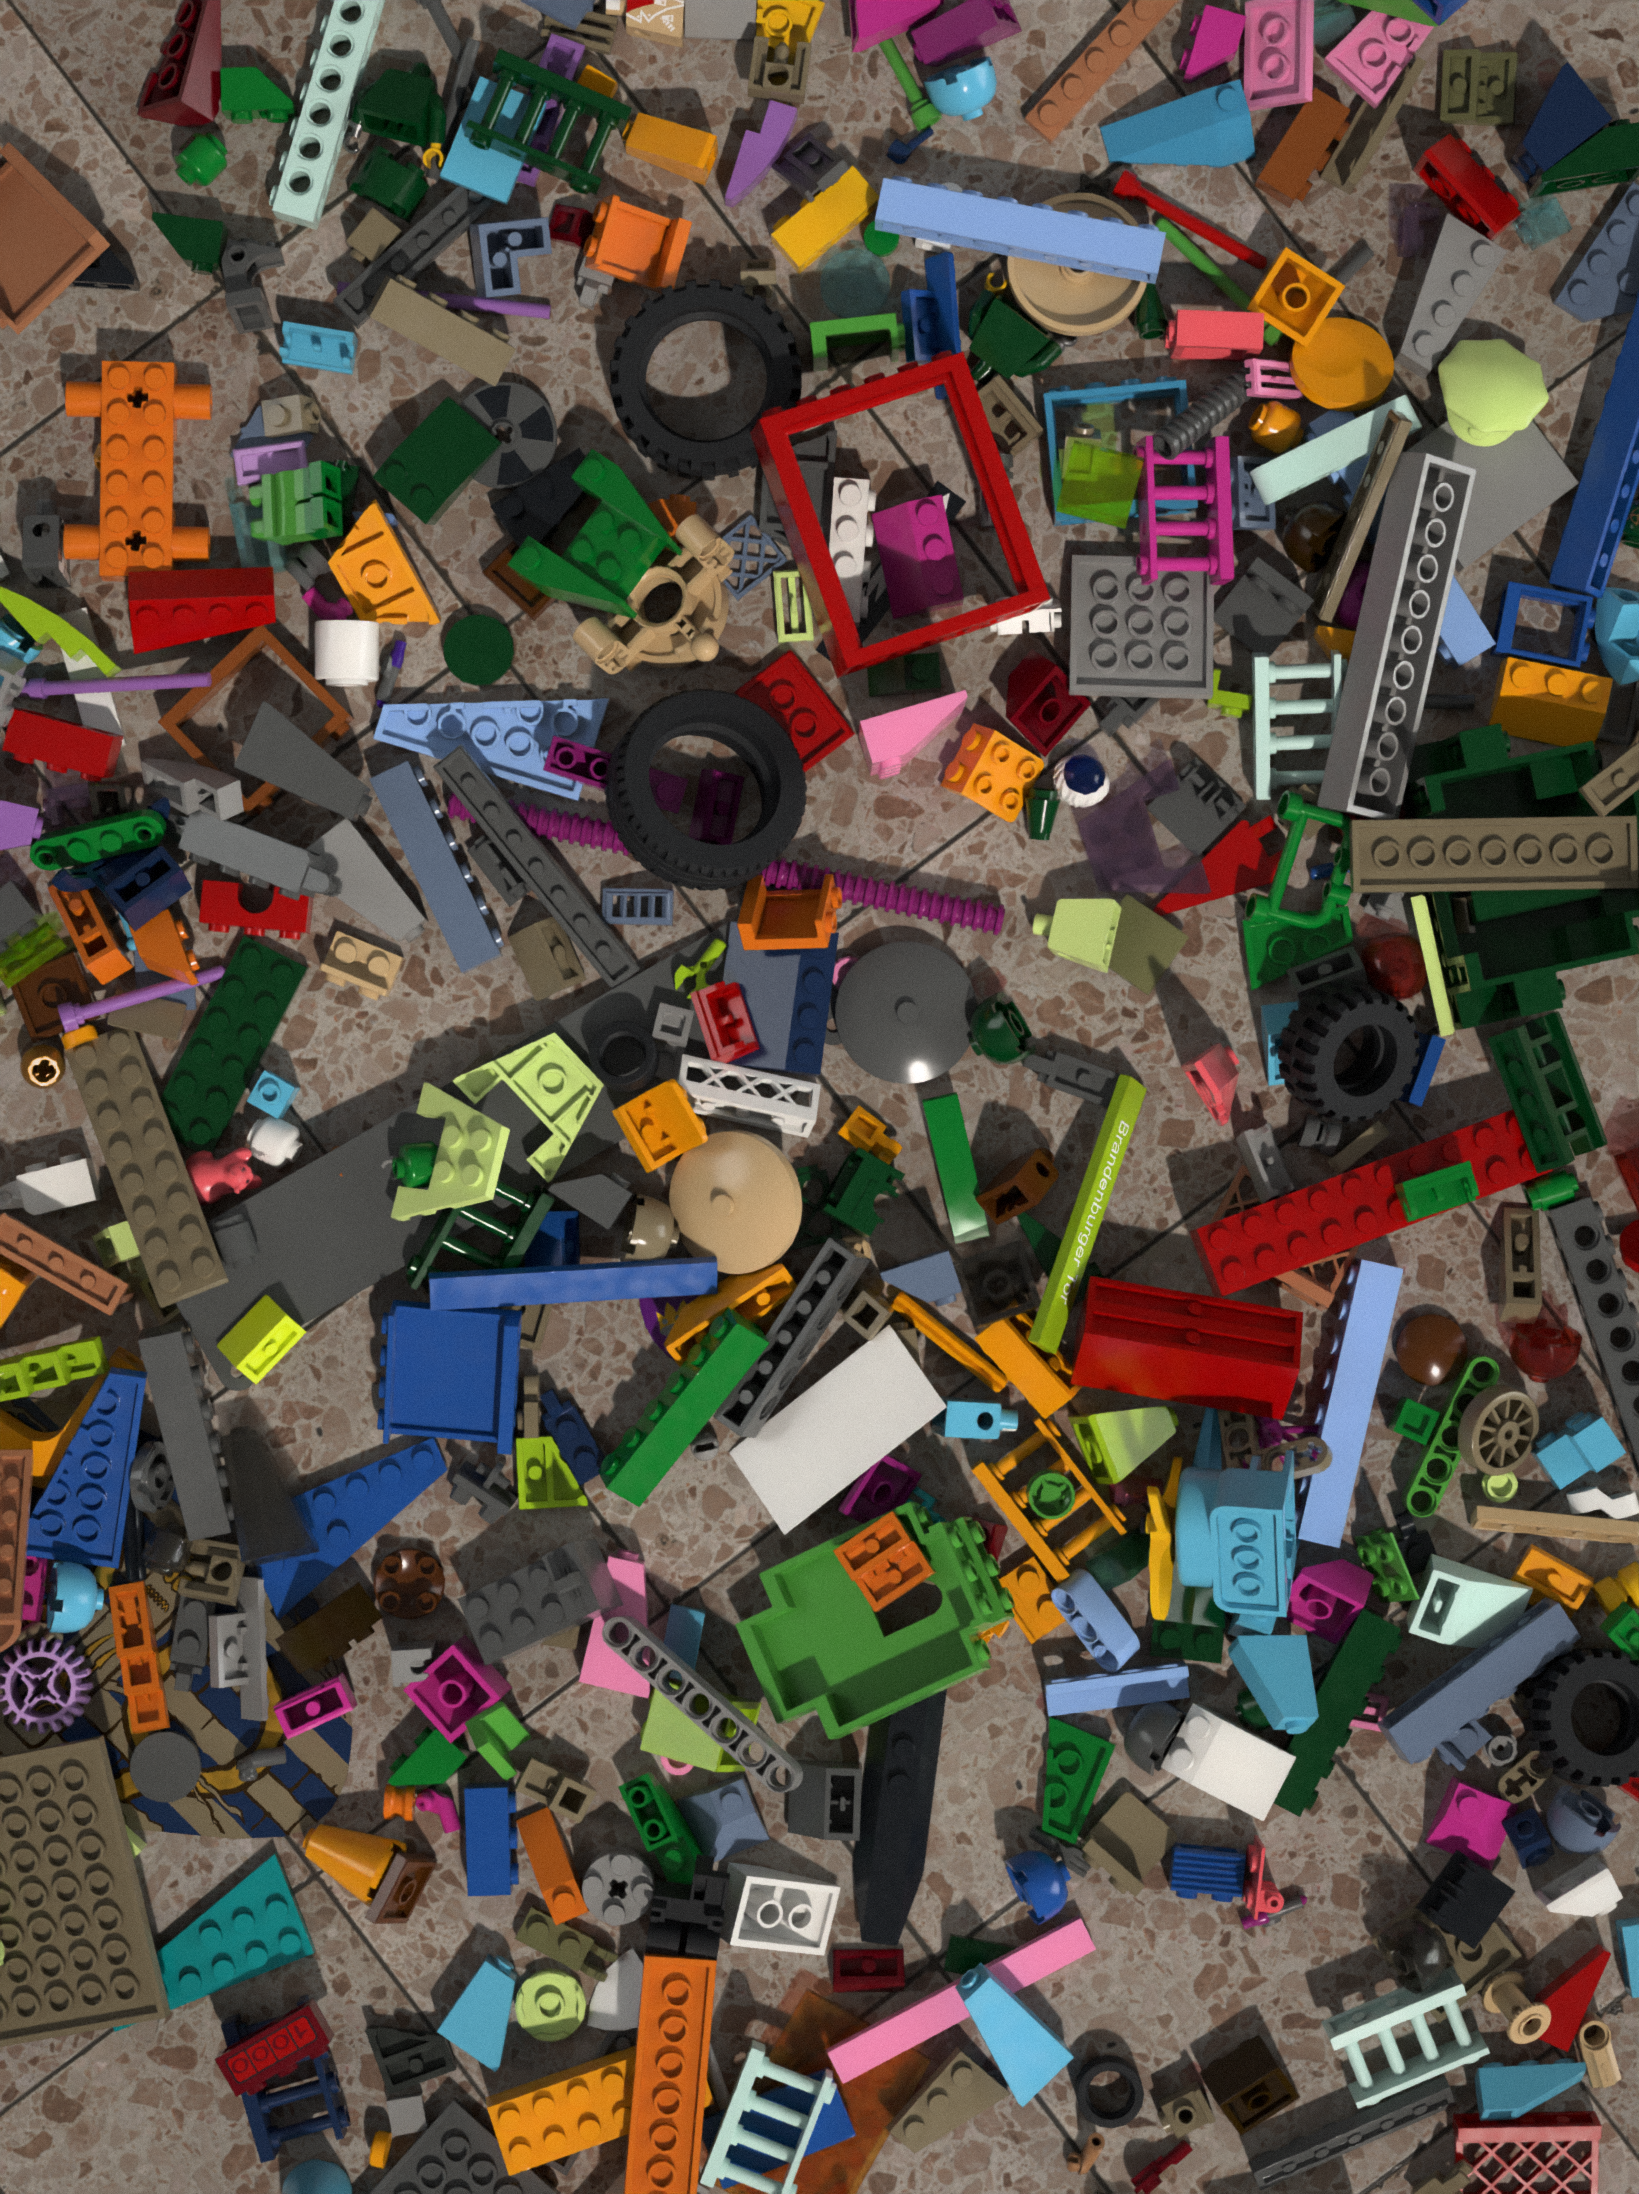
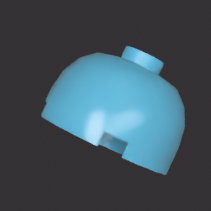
M990 56L970 60L971 65L959 66L957 64L926 78L927 81H924V85L933 106L940 113L947 116L961 115L963 121L981 116L983 114L982 107L991 102L996 92L997 79Z
M54 1561L49 1582H52L51 1592L47 1594L46 1619L47 1628H49L48 1632H76L85 1628L92 1621L95 1610H102L104 1589L97 1588L96 1577L90 1569L83 1565L67 1561Z

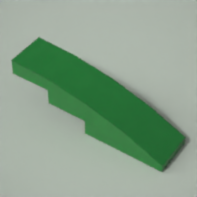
M957 1092L923 1099L922 1103L955 1244L988 1237L990 1234L985 1211L975 1200V1197L980 1193Z

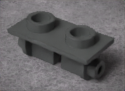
M484 834L478 838L474 845L467 850L509 907L532 891L488 835Z

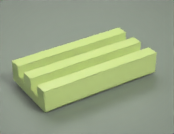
M799 570L773 571L778 644L814 641L812 609L804 584L803 598L806 633H799L795 577H801ZM781 578H788L792 634H785Z

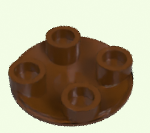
M1429 1314L1417 1317L1410 1321L1397 1336L1396 1355L1398 1363L1403 1372L1417 1383L1430 1386L1444 1384L1455 1378L1466 1362L1468 1351L1466 1338L1459 1326L1444 1316Z
M416 1548L399 1549L387 1555L377 1567L373 1582L374 1593L384 1611L401 1619H417L432 1612L441 1601L445 1589L444 1573L440 1564L429 1553Z

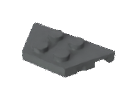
M837 430L828 431L825 435L808 442L804 441L792 447L828 549ZM763 471L759 531L791 550Z

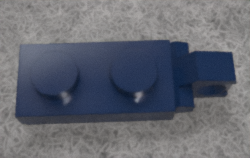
M553 1388L542 1393L539 1397L548 1411L541 1415L545 1422L544 1426L550 1436H552L577 1483L581 1486L600 1475L598 1471L605 1456L577 1407L573 1406L570 1400L561 1403Z

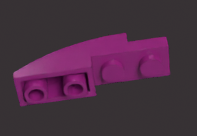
M553 736L543 770L605 792V787L607 786L605 777L612 754ZM650 767V787L659 809L678 814L688 779Z

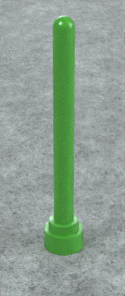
M890 38L879 43L913 106L910 109L912 112L911 119L916 129L922 131L936 124L942 118L941 113L933 106L929 99L923 97L893 39Z
M1166 218L1156 220L1155 226L1159 228V231L1166 232L1165 238L1244 312H1250L1246 308L1251 298ZM1264 321L1263 340L1272 347L1284 333Z

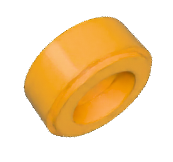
M86 1025L65 1033L61 1040L65 1050L99 1037L95 1026Z
M378 2130L375 2133L369 2156V2164L371 2166L385 2168L391 2148V2132Z

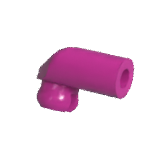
M433 1788L424 1789L417 1795L415 1800L417 1808L422 1812L427 1810L438 1814L444 1833L461 1829L454 1801L449 1795Z

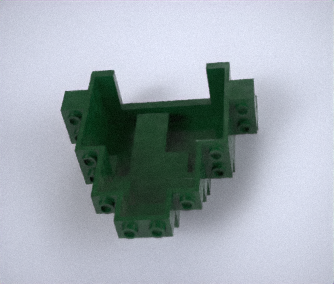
M1501 723L1461 731L1441 741L1417 745L1414 748L1404 792L1408 819L1598 816L1578 789L1600 772L1599 770L1603 767L1602 756L1599 749L1594 748L1593 741L1508 758L1507 752L1511 751V743L1507 731H1502ZM1639 789L1605 815L1637 816L1638 888L1425 892L1455 1030L1564 1008L1562 1000L1566 999L1565 987L1562 980L1557 979L1556 972L1639 954V928L1637 925H1633L1632 920L1639 917ZM1466 897L1471 925L1475 926L1476 933L1456 934L1453 899Z

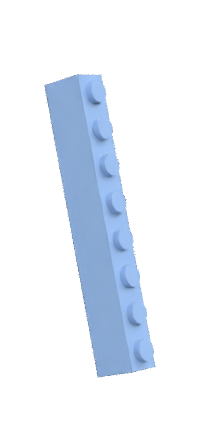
M893 176L891 179L883 178L875 216V230L1151 284L1156 283L1166 232L1159 231L1158 227L1150 224H1139L1138 227L1125 225L1121 219L1114 217H1104L1103 220L1089 218V215L1082 211L1069 210L1067 213L1053 211V207L1042 203H1034L1032 206L1018 204L1016 199L1005 196L997 197L996 200L983 197L982 193L975 190H962V193L950 191L946 186L939 183H928L927 186L914 184L911 179L903 176Z
M1330 410L1307 425L1305 428L1307 435L1304 436V439L1307 443L1356 419L1352 411ZM1371 455L1327 476L1333 485L1338 483L1345 495L1342 496V500L1347 510H1349ZM1388 485L1366 536V540L1370 545L1376 543ZM1453 575L1438 640L1439 646L1436 652L1444 665L1448 666L1450 664L1453 670H1455L1496 643Z
M1359 1258L1356 1259L1355 1265L1350 1264L1345 1282L1346 1285L1350 1286L1347 1300H1341L1338 1310V1320H1342L1340 1333L1333 1335L1330 1345V1354L1334 1355L1332 1368H1326L1322 1380V1389L1326 1390L1323 1404L1318 1403L1314 1415V1424L1318 1425L1316 1437L1325 1441L1331 1449L1332 1462L1325 1471L1301 1477L1299 1480L1298 1494H1302L1300 1507L1295 1508L1296 1538L1340 1548L1403 1274L1402 1268ZM1312 1456L1309 1457L1312 1462L1317 1460Z

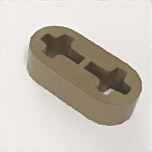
M1380 1119L1375 1120L1337 1150L1332 1157H1329L1327 1160L1328 1164L1337 1175L1341 1174L1390 1134V1131Z

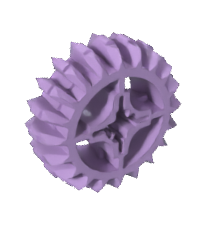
M43 1636L39 1646L31 1638L26 1641L27 1649L16 1645L14 1647L16 1656L9 1653L4 1656L3 1659L9 1667L0 1666V1675L6 1678L0 1680V1689H5V1692L0 1694V1702L7 1700L9 1703L2 1710L4 1715L12 1711L17 1714L12 1720L14 1725L19 1724L25 1719L24 1728L27 1732L33 1729L35 1723H37L39 1734L47 1732L48 1723L53 1732H58L61 1730V1721L65 1725L70 1726L74 1723L72 1714L81 1716L84 1713L83 1708L78 1703L87 1704L90 1702L91 1697L81 1691L93 1688L92 1682L82 1680L83 1677L91 1674V1669L84 1668L80 1670L78 1665L84 1662L85 1657L80 1655L75 1660L71 1657L76 1649L74 1645H70L65 1651H62L63 1643L61 1640L56 1639L52 1649L47 1648L49 1642ZM35 1657H46L55 1660L47 1670H40L35 1666L30 1668L25 1664V1661ZM64 1669L70 1678V1696L65 1694L67 1690L61 1686L59 1681ZM18 1673L22 1675L21 1680L28 1687V1694L24 1701L20 1697L17 1688ZM52 1674L48 1680V1689L35 1697L41 1685L40 1680ZM40 1700H48L53 1704L57 1702L63 1706L61 1710L51 1713H43L33 1709Z

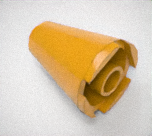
M320 1824L316 1829L311 1828L303 1841V1848L306 1849L305 1856L368 1907L371 1906L396 1854L400 1853V1851L403 1853L407 1851L406 1843L400 1840Z

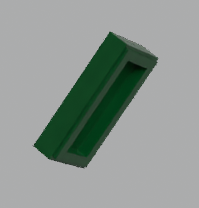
M950 1933L943 1969L947 1972L964 1975L968 1970L974 1969L979 1963L985 1965L1016 1949L1018 1946Z

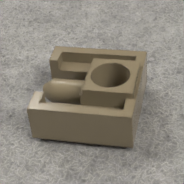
M755 36L748 82V97L804 104L812 43L797 41L795 65L788 64L789 47L786 43L780 42L775 47L774 61L767 62L769 38ZM775 76H781L787 82L777 86L773 85L769 80Z
M207 1539L190 1541L188 1551L192 1555L211 1557L210 1563L194 1560L186 1564V1571L190 1575L206 1577V1584L181 1578L178 1593L183 1597L236 1606L249 1552L248 1549L240 1545ZM224 1566H231L232 1573L230 1577L224 1581H218V1571Z

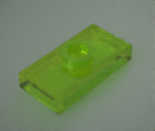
M47 921L0 954V979L8 989L66 947Z

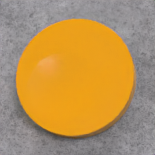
M1332 317L1324 319L1306 348L1296 341L1294 342L1290 354L1289 367L1294 383L1312 402L1330 410L1351 412L1370 407L1383 397L1393 376L1394 360L1388 344L1374 329L1353 319Z

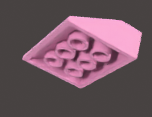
M966 690L860 721L858 736L870 776L878 774L879 779H885L900 774L901 767L913 759L962 713L968 697Z

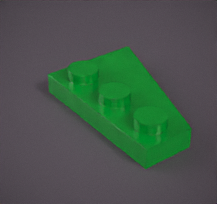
M1336 907L1331 919L1323 926L1315 929H1304L1270 919H1265L1262 924L1241 920L1250 991L1285 975L1287 969L1322 957L1352 942L1349 907ZM1319 910L1306 911L1300 913L1313 915L1317 913Z
M1053 1716L1049 1718L1042 1830L1076 1844L1116 1743Z

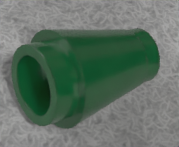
M1151 283L1147 284L1134 314V330L1138 332L1139 338L1142 340H1153L1166 335V327L1168 326V318L1159 294L1156 291V285Z
M1029 788V796H1025L1029 839L1050 840V833L1052 832L1060 804V799H1057L1058 790Z

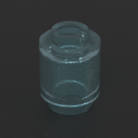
M1336 1L1314 10L1313 46L1318 45L1322 47L1346 37L1352 31V26L1356 25V19L1349 4L1344 6L1342 2Z

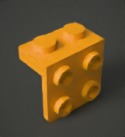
M973 723L971 729L963 736L962 745L954 760L947 766L945 777L940 786L952 793L972 800L1004 821L1013 822L1025 803V796L1029 795V788H1033L1043 770L1044 762L996 730Z
M673 1078L649 1089L612 1111L646 1173L708 1141L704 1122L694 1113L688 1102V1095L685 1089Z

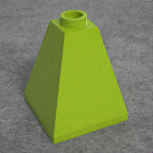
M1166 1405L1080 1414L1068 1418L1094 1484H1115L1123 1480L1176 1433L1175 1427L1178 1426V1419L1174 1410Z

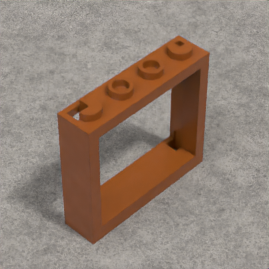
M262 625L251 631L210 671L212 678L210 687H193L158 723L200 766L221 771L180 728L267 645L334 714L311 737L316 744L323 749L333 739L336 742L340 741L351 728L349 723L354 718L284 645ZM265 782L249 798L242 793L244 812L251 817L256 813L260 816L274 804L275 801L272 797L281 789Z

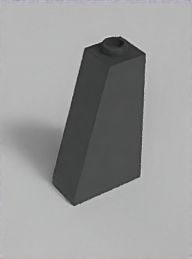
M265 701L262 702L233 767L354 822L357 821L359 815L365 817L373 799L368 796L371 789L272 705Z

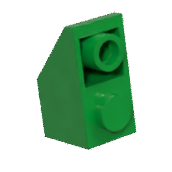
M257 67L220 68L221 111L226 119H231L232 123L250 124L253 122V119L266 118L267 122L286 123L288 118L297 117V109L293 101Z
M427 1726L413 1741L418 1747L409 1756L403 1752L389 1767L393 1774L388 1779V1782L392 1786L444 1784L468 1758L470 1751L457 1739L450 1743L436 1727L432 1730Z

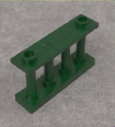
M499 48L492 69V73L497 74L499 81L481 123L478 124L468 120L464 137L469 138V142L479 149H494L569 183V187L578 193L587 195L590 192L597 195L602 179L593 175V172L611 130L618 128L624 131L632 107ZM519 84L530 89L532 96L516 134L512 139L493 129L512 86ZM553 99L564 104L565 111L549 149L545 154L527 146V142L545 101ZM584 113L595 118L598 126L580 168L561 161L560 157L578 116H582Z
M498 1180L495 1195L520 1206L519 1210L521 1213L515 1224L511 1222L509 1225L470 1205L456 1209L451 1207L443 1209L419 1254H413L407 1263L405 1273L407 1274L406 1279L410 1287L417 1290L423 1278L429 1280L428 1273L443 1272L431 1266L440 1247L485 1268V1270L517 1268L553 1204L554 1197L550 1191L537 1184L532 1192L524 1193ZM457 1216L502 1237L504 1244L499 1253H494L491 1256L448 1235Z

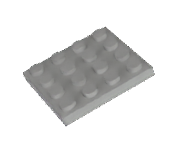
M1072 555L1069 695L1212 699L1214 585H1210V575H1207L1205 571H1158L1157 580L1149 585H1141V575H1138L1136 572V557Z

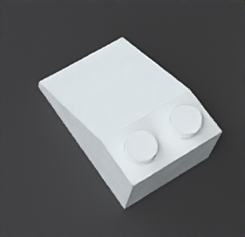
M1193 1703L1161 1768L1208 1794L1264 1821L1297 1757L1214 1710Z
M729 1862L727 1873H730L721 1939L732 1946L824 1956L841 1889L839 1885L762 1866Z

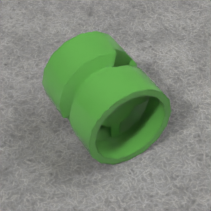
M1043 1469L1036 1472L1027 1484L1026 1496L1031 1508L1037 1515L1045 1519H1058L1071 1511L1075 1503V1491L1072 1483L1062 1472L1055 1469Z

